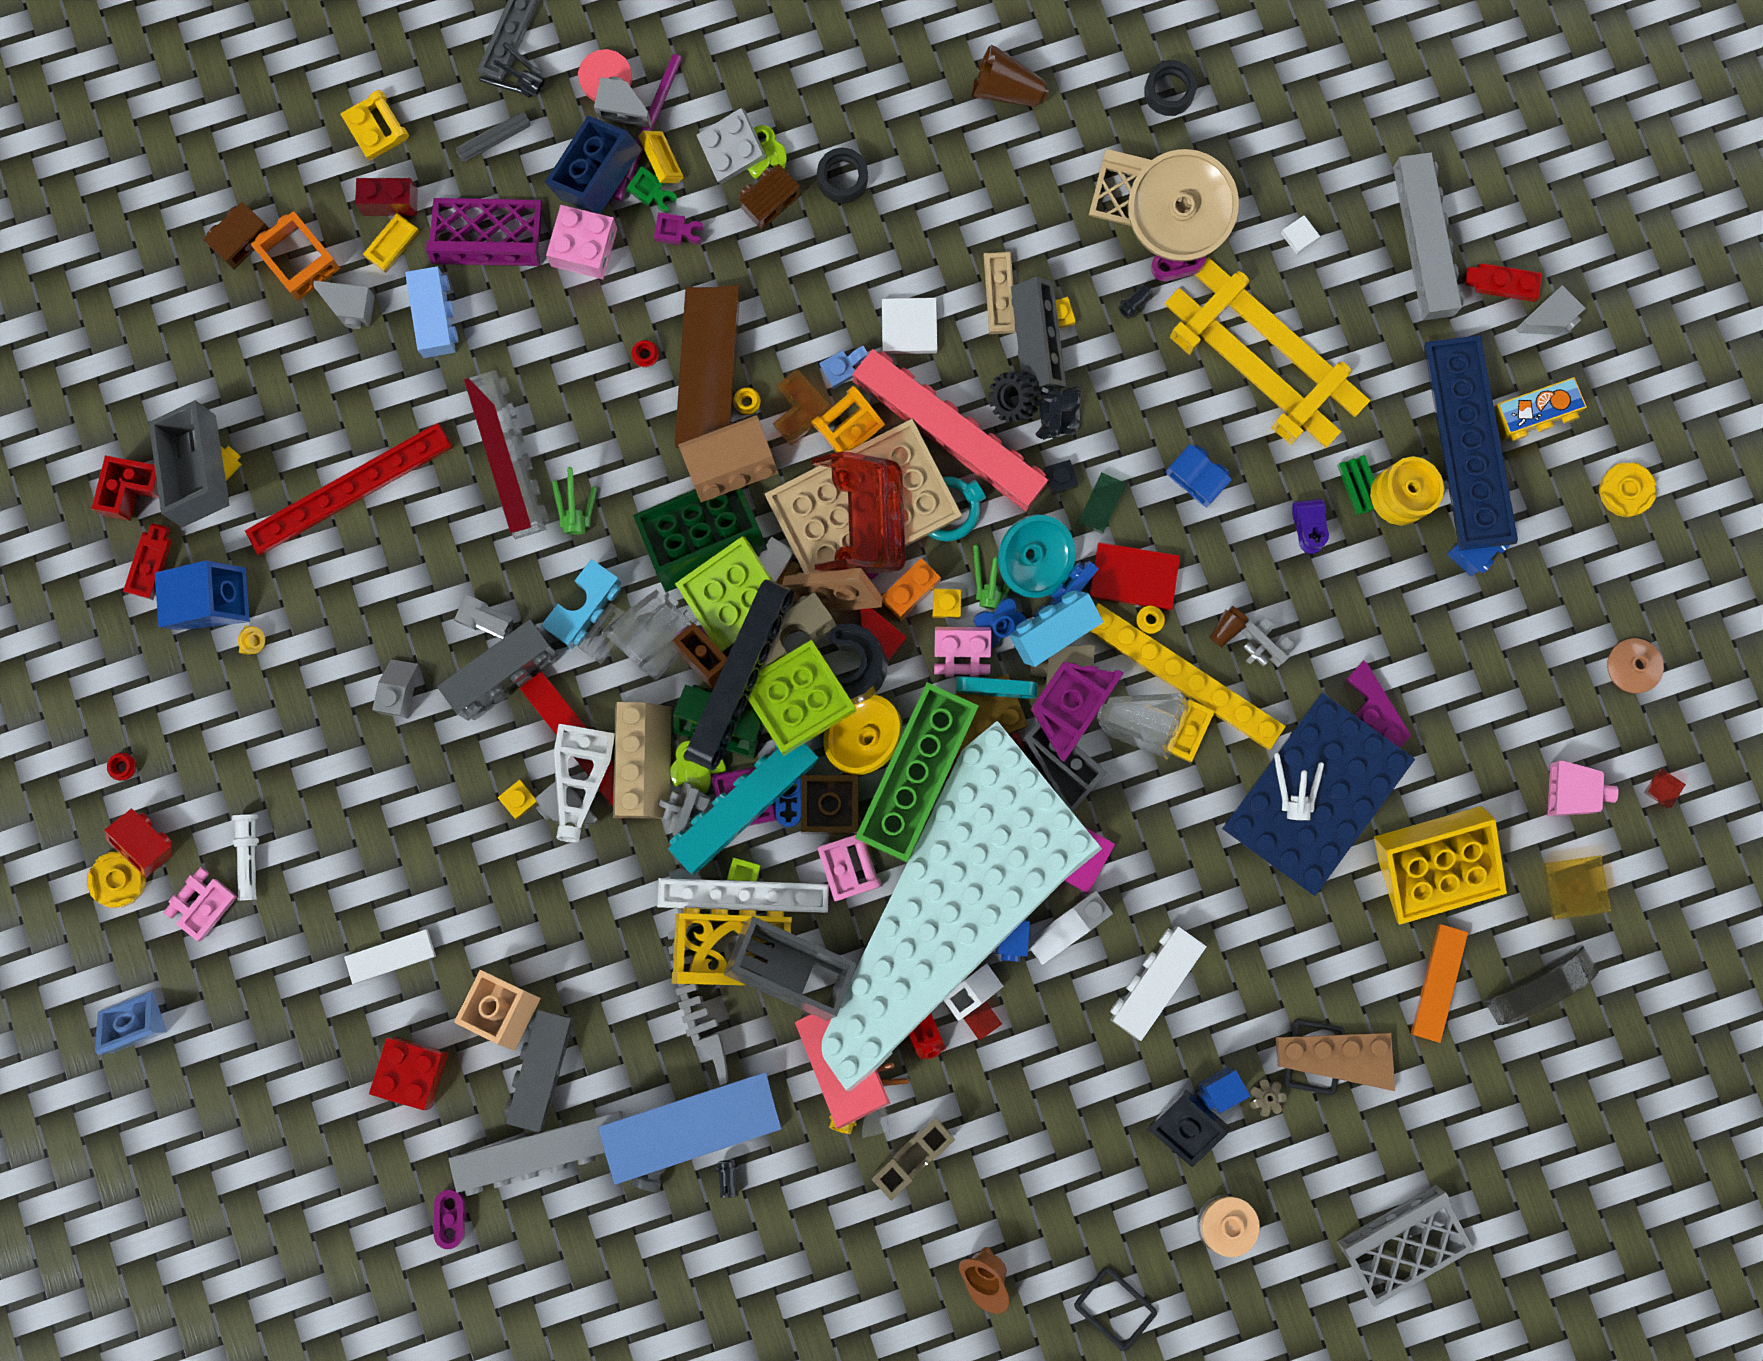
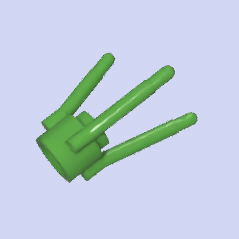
M568 467L569 510L566 511V516L557 481H552L560 518V528H563L564 534H585V527H590V517L597 487L593 486L591 488L585 515L582 516L581 510H575L573 468Z
M974 545L977 585L976 600H980L979 607L997 609L999 602L1007 598L1010 588L1005 583L1002 592H1000L1001 586H996L998 558L994 557L989 585L985 584L983 590L979 546Z

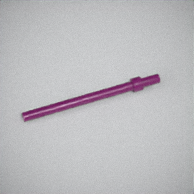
M677 54L672 55L648 111L651 127H641L639 134L643 131H652L682 61L681 56ZM637 137L636 143L642 151L612 195L617 201L623 200L627 186L637 173L635 169L644 151L639 137Z

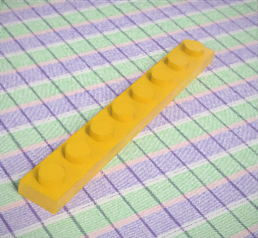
M1097 604L1096 609L1103 623L1089 631L1091 634L1194 702L1214 710V715L1267 750H1271L1286 727L1285 725L1101 604Z

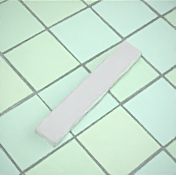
M658 878L657 907L828 913L829 884Z

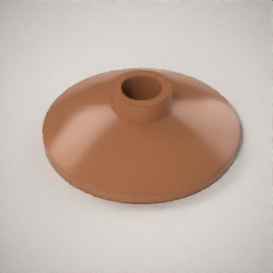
M1631 638L1618 643L1611 650L1607 660V670L1611 680L1618 688L1628 693L1639 694L1653 689L1659 683L1663 675L1664 664L1660 652L1654 645L1643 639ZM1636 660H1640L1642 662V669H1638L1636 667Z

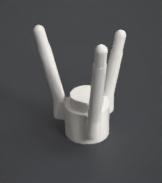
M1275 753L1274 758L1282 796V811H1287V819L1310 820V812H1314V802L1324 763L1320 762L1318 764L1309 799L1305 796L1307 771L1303 770L1301 772L1299 796H1291V801H1289L1280 755Z

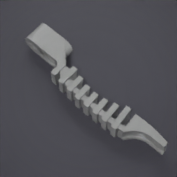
M684 867L669 871L670 879L702 880L699 871L693 877ZM677 908L678 913H683V908ZM700 909V914H709V909ZM696 923L689 925L686 930V937L689 941V934ZM675 931L667 932L668 940L675 938ZM690 941L692 944L697 946L696 941ZM674 943L668 947L669 954H673V961H670L672 968L674 963ZM684 952V965L691 964L694 956L685 957ZM678 984V988L675 991L677 996L681 997V1002L678 1004L680 1010H684L685 1015L682 1016L683 1023H687L689 1028L686 1030L687 1037L691 1036L693 1045L702 1048L711 1056L715 1064L719 1084H726L729 1082L728 1069L720 1033L704 1039L700 1036V1032L719 1026L718 1019L697 1026L696 1019L709 1015V1008L694 1012L692 1006L703 1003L702 995L690 999L689 993L699 990L698 984Z

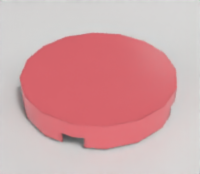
M609 49L597 50L587 55L581 62L578 71L579 84L584 94L593 101L596 99L600 77L609 78L614 76L628 82L630 86L632 83L631 68L626 58L618 52Z

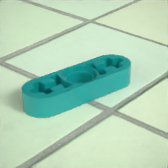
M975 677L956 678V693L1027 699L1037 698L1038 683Z

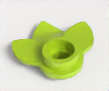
M766 125L754 127L757 137L760 134L766 135V140L760 142L767 158L748 168L749 173L754 179H758L761 173L769 167V164L773 167L780 164L785 169L787 161L784 146L776 141L773 130Z
M690 740L684 741L678 746L676 750L677 760L670 767L671 781L674 786H680L684 782L691 783L705 794L710 786L711 774L725 771V763L722 759L715 770H710L687 760L685 752Z

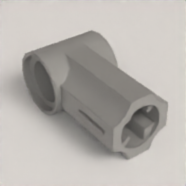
M465 595L454 618V621L476 631L477 629L482 630L500 639L510 634L515 620L513 617L488 607V604L469 595Z

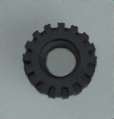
M1006 372L999 374L1000 376L993 379L995 383L990 385V389L993 392L988 393V398L993 397V401L989 402L990 407L995 406L992 412L995 415L1000 414L998 417L1000 420H1006L1005 422L1022 421L1033 417L1032 414L1038 411V408L1035 406L1041 403V400L1037 399V396L1041 395V390L1036 391L1035 388L1039 384L1038 382H1032L1034 377L1027 375L1028 372ZM1013 386L1019 394L1017 407L1012 403L1010 396Z

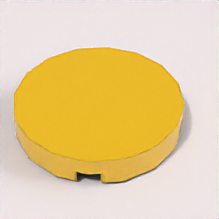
M1632 462L1619 463L1605 472L1600 480L1599 494L1605 507L1615 515L1627 518L1638 516L1649 509L1655 501L1657 493L1655 492L1656 482L1649 470L1642 465Z
M109 852L100 856L92 868L89 869L87 874L89 893L95 901L108 908H124L133 904L142 895L146 886V878L119 852Z

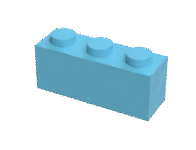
M1076 590L1070 591L1063 595L1062 601L1055 606L1049 605L1039 611L1038 617L1033 620L1023 621L1016 626V631L1009 636L1025 664L1036 667L1103 623L1089 593Z

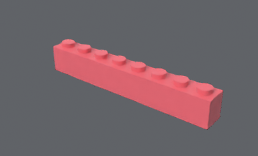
M872 349L852 374L853 382L904 421L913 419L920 433L1027 512L1046 487L1048 479L1045 478L1046 474L1037 466L1033 465L1031 468L1023 462V456L1013 449L1009 451L1001 445L1002 441L992 433L987 435L979 429V423L969 416L965 418L959 414L958 408L948 400L943 402L936 397L937 393L927 384L920 385L916 382L914 375L909 370L903 367L900 370L892 364L893 360L882 351L878 353Z

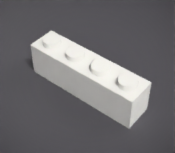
M1179 926L1174 927L1173 930L1168 928L1159 940L1162 945L1155 954L1152 951L1143 963V966L1146 968L1141 976L1135 975L1126 987L1129 993L1125 999L1119 998L1110 1010L1113 1014L1110 1020L1137 1040L1142 1041L1207 947Z

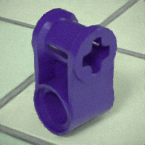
M1322 498L1293 502L1292 515L1296 525L1299 546L1305 553H1318L1329 539L1324 501Z

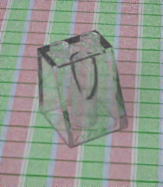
M656 589L608 625L602 632L643 671L657 680L680 656L672 640L693 622L696 624L698 620L687 609L683 613L676 608L679 602L668 592L663 596Z
M1180 693L1109 697L1107 704H1103L1100 707L1097 719L1100 720L1099 725L1107 736L1168 759L1188 713L1189 706L1185 696Z

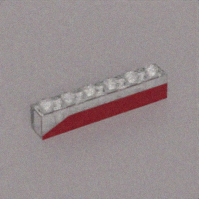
M493 370L464 379L510 534L516 540L547 530L545 521L549 520L544 504L539 505L537 496L541 495L537 480H532L529 470L533 469L529 454H524L521 445L525 444V439L521 428L516 429L513 419L518 417L513 402L508 403L506 394L510 393L505 377L500 378L497 371Z

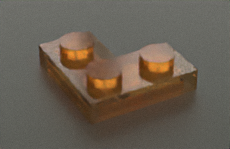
M798 369L776 385L777 390L790 403L792 408L777 419L773 426L790 446L814 428L811 423L812 420L817 416L821 417L831 409L830 405Z

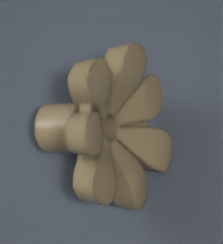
M1260 1079V1088L1252 1086L1249 1090L1250 1095L1255 1097V1099L1249 1102L1252 1109L1260 1107V1115L1263 1117H1268L1270 1110L1274 1114H1279L1282 1111L1279 1103L1286 1102L1287 1095L1279 1093L1281 1084L1278 1081H1274L1269 1085L1267 1079Z

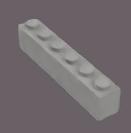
M1432 152L1399 157L1393 166L1422 321L1455 316L1462 308L1464 298L1462 291L1458 290L1457 285L1458 267L1456 264H1453L1452 260L1453 242L1451 238H1448L1447 234L1448 216L1446 213H1443L1442 209L1443 190L1441 187H1438L1437 162H1433Z
M622 1111L448 1158L456 1193L465 1191L466 1196L483 1191L482 1186L491 1183L494 1184V1188L511 1184L510 1178L522 1176V1180L540 1176L539 1170L550 1168L551 1173L567 1169V1163L578 1160L579 1165L593 1162L596 1160L595 1155L605 1153L597 1128L623 1119Z

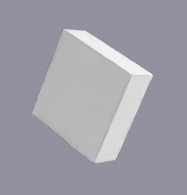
M1302 216L1281 232V235L1296 254L1320 238V235L1305 216Z

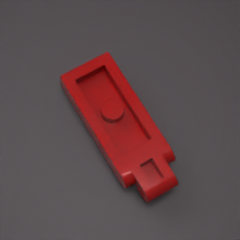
M1479 264L1478 268H1467L1465 285L1475 287V292L1536 302L1539 299L1542 273L1490 264Z
M152 523L148 533H142L123 592L150 600L154 599L156 593L155 573L163 571L172 544V540L168 538L170 533L169 527Z

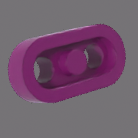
M1156 255L1152 261L1151 272L1160 281H1170L1195 275L1203 269L1206 257L1192 260L1195 264L1189 265L1186 261H1171ZM1165 266L1169 271L1164 272L1160 267Z
M446 1189L440 1192L434 1201V1240L443 1249H453L463 1241L465 1236V1198L461 1192L456 1193V1189ZM448 1198H452L455 1201L453 1209L446 1205ZM447 1228L454 1229V1238H449L446 1235Z

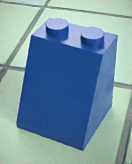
M206 560L155 573L159 628L185 630L250 622L246 568Z

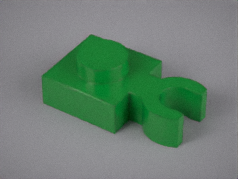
M642 166L626 188L627 192L647 206L650 205L652 200L655 201L658 209L663 213H668L669 208L663 204L662 200L668 198L675 202L677 196L672 191L661 190L664 183H660L655 175Z

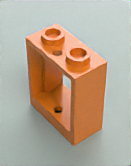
M294 211L279 218L275 226L268 231L261 232L255 238V241L251 243V246L297 301L315 289L313 286L314 281L324 282L340 269L336 261ZM299 228L321 256L288 280L266 252Z

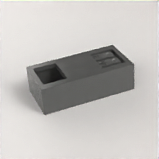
M194 400L150 421L149 428L161 514L179 526L185 527L230 506L216 415Z
M753 916L744 922L723 975L828 1021L837 1017L857 963ZM751 936H754L767 943H770L773 945V947H769L761 942H758L752 939ZM746 951L748 953H751L757 957L766 960L767 962L764 963L744 953ZM814 963L839 974L827 1006L802 995Z

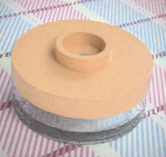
M1219 1195L1208 1200L1200 1209L1197 1217V1231L1203 1244L1211 1251L1225 1257H1238L1247 1253L1255 1245L1259 1235V1220L1255 1210L1244 1200L1230 1195Z

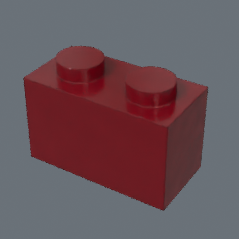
M356 178L355 204L363 216H395L396 213L400 216H417L418 189L411 178Z

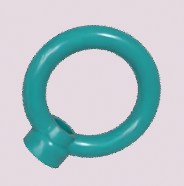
M942 477L947 487L955 488L962 492L969 503V515L960 527L948 531L939 529L928 536L939 541H954L963 538L973 530L980 516V502L986 499L976 480L967 483L956 477Z

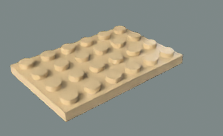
M913 419L765 493L805 574L819 573L824 570H846L851 567L862 569L962 518V514Z

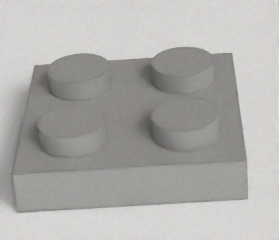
M742 108L697 134V138L716 180L720 184L727 182L767 158L749 117Z

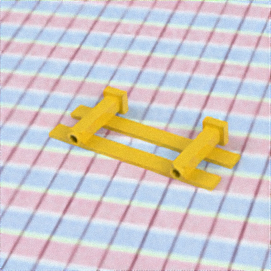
M1208 257L1205 260L1203 269L1195 274V276L1215 294L1201 307L1181 288H1178L1164 305L1186 325L1180 321L1173 329L1170 338L1190 355L1198 347L1201 341L1200 336L1286 412L1288 416L1282 413L1271 428L1287 443L1292 445L1304 432L1301 429L1302 427L1327 448L1342 431L1317 409L1331 396L1350 414L1356 417L1371 400L1346 379L1352 373V370L1346 363L1339 361V363L1332 367L1248 293L1245 287L1250 281L1244 273L1237 271V273L1230 277ZM1228 306L1317 383V386L1305 398L1215 320Z

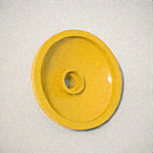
M873 695L868 700L854 704L857 710L855 713L824 732L825 753L829 761L844 773L863 775L873 772L890 760L902 736L900 714L893 704L878 695Z

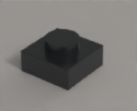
M1070 459L1044 467L1043 471L1046 474V479H1048L1047 483L1051 495L1078 488L1079 484Z

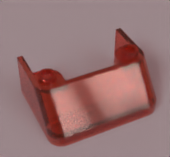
M846 451L812 458V465L831 468L834 486L839 491L848 493L850 546H842L836 550L834 561L815 564V570L837 571L853 567L861 568L864 573H887L901 570L905 565L903 475L899 464L893 460Z

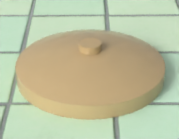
M1190 149L1169 151L1151 160L1137 175L1128 200L1129 221L1134 234L1142 245L1161 258L1179 262L1203 258L1219 248L1230 235L1237 220L1239 209L1238 191L1229 171L1214 157Z

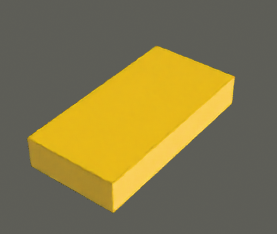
M643 131L638 135L660 183H679L684 179L663 132Z
M396 213L363 255L386 273L420 231Z

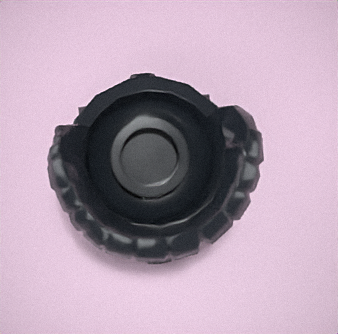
M1074 386L1061 390L1055 387L1053 389L1042 387V403L1040 406L1042 425L1035 435L1043 440L1059 438L1060 434L1074 435L1080 426L1081 388Z

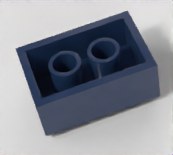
M587 116L545 183L560 200L585 211L601 214L642 149L628 131Z

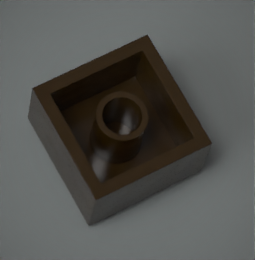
M801 775V833L857 834L859 830L858 775Z

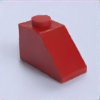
M872 608L860 609L862 627L868 629L880 641L889 662L904 645L907 637Z

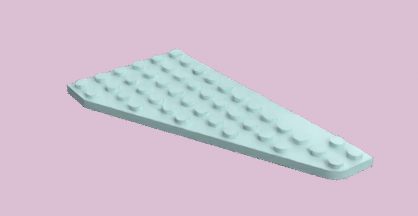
M998 721L962 749L850 980L838 1015L831 1019L823 1036V1058L846 1091L850 1092L870 1076L892 1054V1051L1067 877L1102 850L1096 840Z

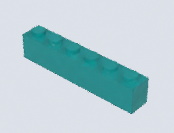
M805 743L785 756L782 755L777 745H775L777 750L770 757L767 754L762 756L754 764L756 769L749 776L746 773L741 775L733 783L735 788L728 795L725 792L720 794L712 802L714 807L705 814L703 811L691 821L693 826L684 833L681 830L669 841L671 844L668 848L669 852L692 877L800 780L801 775H805L818 763V757Z

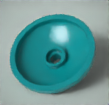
M1042 514L1029 515L1014 523L1005 533L998 552V566L1005 583L1014 592L1030 598L1048 596L1060 584L1064 585L1075 563V544L1068 528L1056 518ZM1030 549V550H1031V554H1030V556L1027 558V557H1026V552H1027V550Z

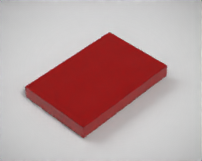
M1098 542L1094 565L1099 569L1092 576L1089 595L1094 599L1143 607L1154 606L1161 610L1171 611L1180 556Z

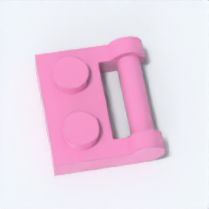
M856 835L817 847L835 902L883 886L881 878H877L867 844L856 840ZM853 845L856 847L867 881L862 884L858 883L847 847Z

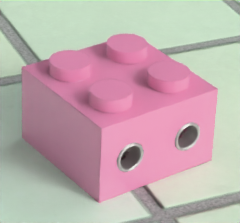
M560 205L546 254L551 267L604 279L617 233L614 218Z

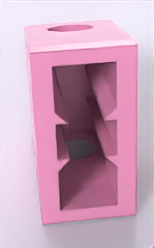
M1566 761L1550 763L1548 816L1592 814L1602 811L1603 802L1616 803L1618 787L1604 785V773L1602 771Z

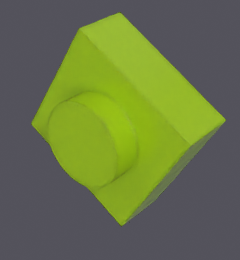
M733 858L727 881L757 882L761 865Z

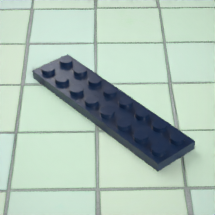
M1481 335L1425 342L1424 351L1459 551L1517 544L1518 536Z

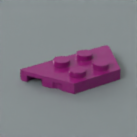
M1062 662L1031 708L1063 762L1068 758L1124 674L1122 671L1099 670L1098 667L1087 665L1081 667L1075 663Z

